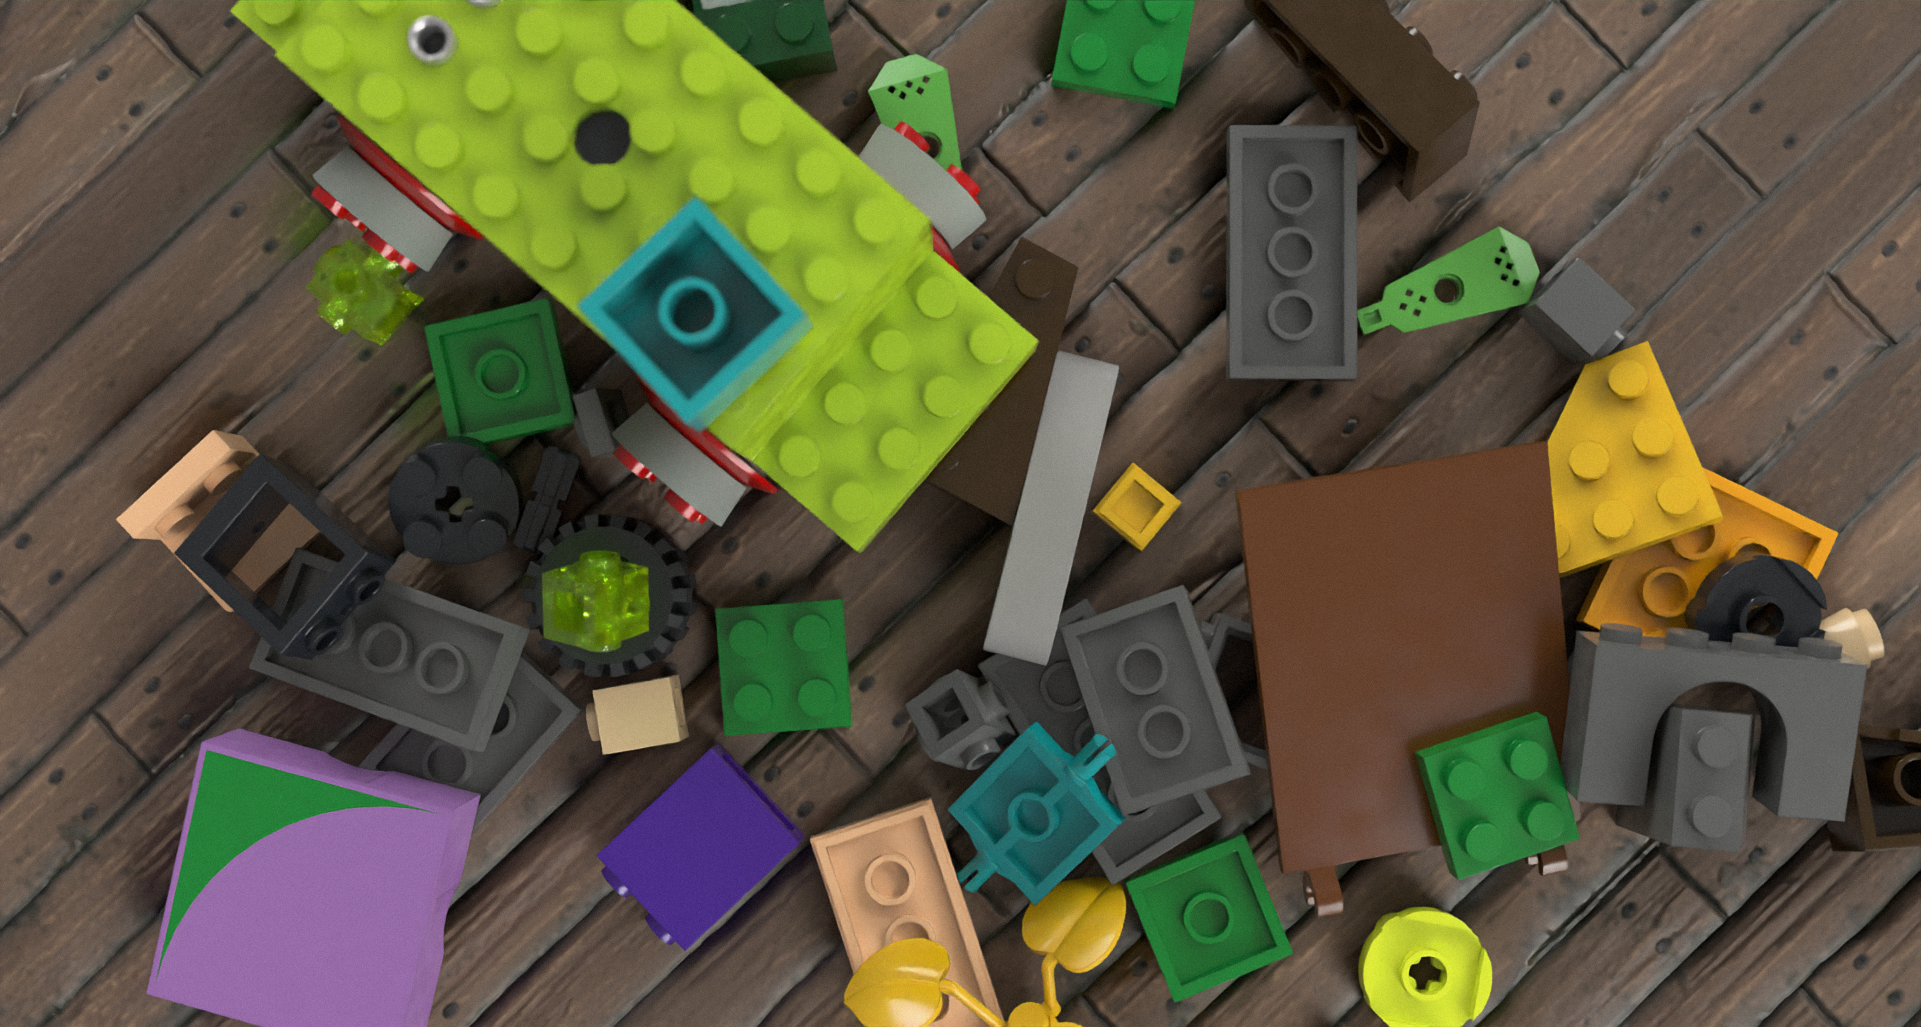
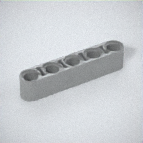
M1057 351L983 650L1047 665L1108 418L1119 365Z

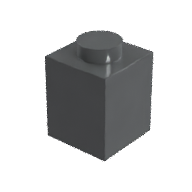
M1578 257L1559 267L1534 293L1529 303L1520 308L1517 314L1573 364L1590 358L1593 355L1598 360L1608 355L1626 336L1627 332L1621 325L1636 309Z

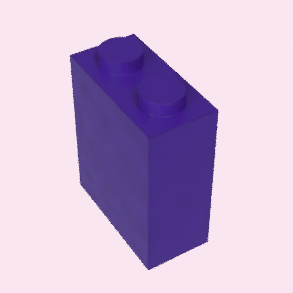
M718 743L709 749L596 856L605 865L601 872L609 885L625 898L632 894L649 912L645 916V920L651 930L666 944L672 945L676 941L686 951L795 849L805 834L724 747Z

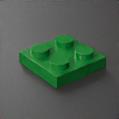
M1067 0L1051 86L1173 109L1176 104L1195 0Z
M544 298L424 326L448 436L471 437L489 445L574 425V416L578 412L573 399L574 392L555 306L551 299Z
M844 599L715 609L724 736L851 727L853 725Z
M1533 712L1415 752L1448 871L1457 880L1580 839L1546 716Z
M1242 831L1233 833L1123 879L1174 1003L1294 954L1245 834Z

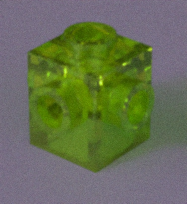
M347 239L342 246L335 245L319 258L313 269L315 276L305 286L322 302L316 309V312L330 325L345 335L354 329L363 338L382 346L424 300L419 293L399 277L404 271L402 266L395 261L394 263L390 262L374 248L370 247L368 250L350 239Z
M596 550L580 554L579 562L542 573L543 631L545 639L581 647L588 651L606 652L620 648L622 641L649 631L648 567L623 562L620 559V554L614 551Z

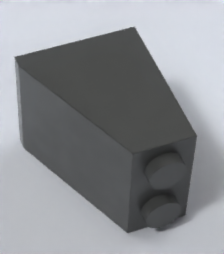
M1671 703L1661 716L1654 732L1644 806L1617 804L1616 825L1670 846L1740 852L1747 837L1756 711Z

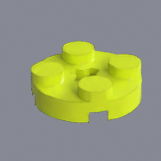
M1411 907L1398 913L1390 912L1383 915L1376 922L1374 930L1365 940L1359 957L1358 977L1364 993V999L1367 1005L1389 1027H1462L1468 1019L1472 1022L1483 1011L1490 996L1492 966L1486 950L1481 946L1478 937L1463 921L1440 909ZM1430 956L1431 965L1441 970L1439 980H1428L1425 989L1418 990L1416 989V980L1409 975L1410 967L1412 964H1418L1421 957Z

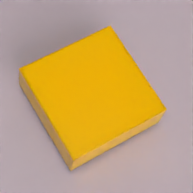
M1131 463L1091 512L1141 552L1182 502L1135 463Z

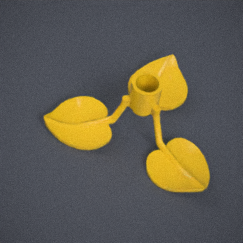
M1108 877L1073 879L1060 882L1036 905L1032 902L1030 903L1022 920V936L1032 952L1046 955L1041 965L1044 1002L1042 1004L1035 1002L1020 1004L1011 1012L1009 1021H1003L955 981L944 980L950 968V955L945 947L925 938L902 939L890 943L872 954L859 967L850 980L844 993L843 1003L855 1014L864 1027H928L941 1011L943 1003L942 993L955 997L991 1027H1083L1076 1023L1058 1022L1056 1017L1060 1013L1061 1007L1056 999L1054 970L1059 962L1068 971L1084 973L1096 967L1108 957L1120 937L1125 920L1126 897L1120 882L1112 885Z

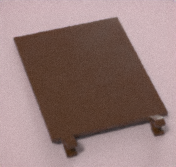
M1545 441L1235 490L1279 867L1283 874L1304 871L1303 892L1307 905H1314L1317 917L1343 913L1342 893L1335 872L1338 864L1441 846L1416 759V751L1533 712H1538L1547 717L1559 764H1561L1570 687L1548 443ZM1567 791L1575 821H1580V801H1577ZM1564 845L1524 858L1528 865L1538 864L1541 876L1567 872L1568 861Z

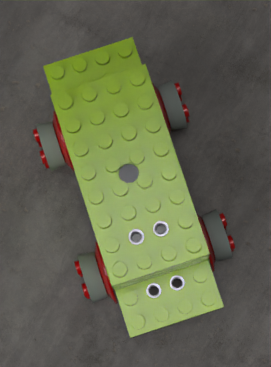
M239 0L230 10L231 13L277 51L275 56L340 111L335 118L352 147L346 146L312 175L319 184L311 194L340 219L344 220L346 218L364 232L361 236L362 239L392 263L394 261L411 274L417 267L429 272L453 235L450 230L481 241L486 237L613 346L577 305L696 196L806 313L813 328L701 432L688 426L639 373L636 375L650 404L647 402L612 433L620 443L612 454L641 479L646 477L654 483L659 478L670 489L663 498L693 523L696 520L703 525L707 519H710L717 525L722 526L745 491V485L774 495L779 491L773 482L746 459L748 458L853 549L862 553L1036 351L1038 340L962 275L950 250H953L987 220L979 206L980 202L976 198L981 189L965 172L953 164L946 170L943 169L934 159L926 154L930 149L927 141L903 121H900L894 129L880 124L859 157H857L675 0Z

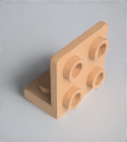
M212 430L116 520L133 539L161 540L174 554L259 453L241 435ZM289 503L231 571L251 590L257 593L291 562L296 547L304 550L321 532ZM182 562V564L193 574V576L204 586V588L216 599V601L226 611L235 612L189 567H187Z

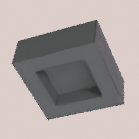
M593 388L573 395L578 412L574 416V425L581 443L589 449L591 457H615L612 453L620 443L612 433L629 419L621 389Z

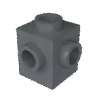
M958 669L937 679L928 689L905 704L917 728L916 735L920 745L927 755L936 762L939 761L964 770H975L995 760L1001 753L1000 746L1016 736L1006 717L1011 713V707L1001 689L991 680L985 682Z

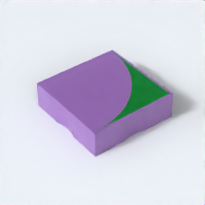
M236 729L202 741L146 994L260 1027H427L444 955L443 941L446 915L454 892L461 882L481 794L397 771H376L357 768L328 755L324 751L243 729Z

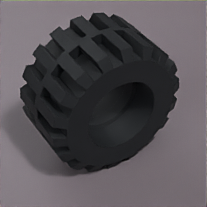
M594 514L584 516V520L580 522L570 521L558 528L561 534L556 538H546L538 548L543 552V555L539 561H531L526 575L533 576L531 588H523V603L531 602L533 615L527 616L526 620L530 630L538 629L543 639L538 644L546 654L556 653L560 657L558 661L560 665L569 670L578 668L584 671L583 675L593 677L626 675L649 668L655 662L665 659L674 651L673 646L685 638L690 629L686 626L689 617L695 615L697 602L692 601V588H697L695 574L689 573L686 563L690 562L685 551L675 546L672 542L674 538L666 531L657 529L652 526V523L638 518L616 514ZM606 557H619L630 561L642 575L646 587V603L641 617L632 628L620 633H605L595 628L583 614L579 600L580 585L585 573L595 562Z

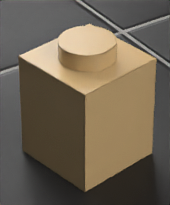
M679 674L592 690L594 703H588L586 706L587 725L592 741L601 740L603 755L680 742L689 737Z

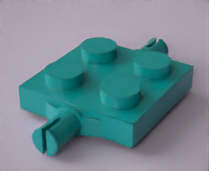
M1038 722L1028 727L948 809L969 833L978 851L957 872V879L961 884L976 870L979 871L963 888L969 892H977L980 886L997 872L1013 881L1026 897L1036 905L1126 819V816H1123L1122 812L1098 788L1095 779L1092 777L1116 755L1114 745L1111 743L1093 758L1092 755L1108 741L1103 735L1095 734L1092 740L1073 757L1065 752Z

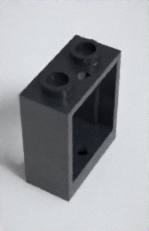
M261 453L174 552L187 567L280 655L312 660L315 656L326 652L337 642L343 630L341 625L358 606L369 602L379 593L385 583L384 575L396 562L292 465ZM290 503L337 546L345 556L286 623L231 570Z

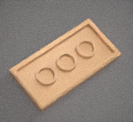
M932 797L811 836V845L854 974L872 954L890 943L908 938L932 940L945 947L950 955V968L944 980H952L958 983L989 1010L1005 1021L961 885L957 879V873ZM942 993L943 1003L940 1013L928 1026L991 1027L959 1000L946 993Z

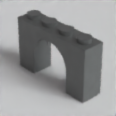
M1618 623L1601 624L1600 633L1577 631L1560 764L1566 789L1577 801L1644 806L1654 732L1665 710L1680 695L1694 687L1710 682L1729 681L1744 684L1749 689L1757 703L1761 717V734L1752 797L1777 816L1845 821L1867 665L1844 654L1841 643L1819 638H1800L1798 647L1775 646L1776 639L1752 633H1734L1732 642L1708 641L1709 634L1685 628H1668L1666 638L1642 636L1641 628Z

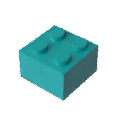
M696 196L577 305L583 314L688 426L699 432L813 328L806 313Z

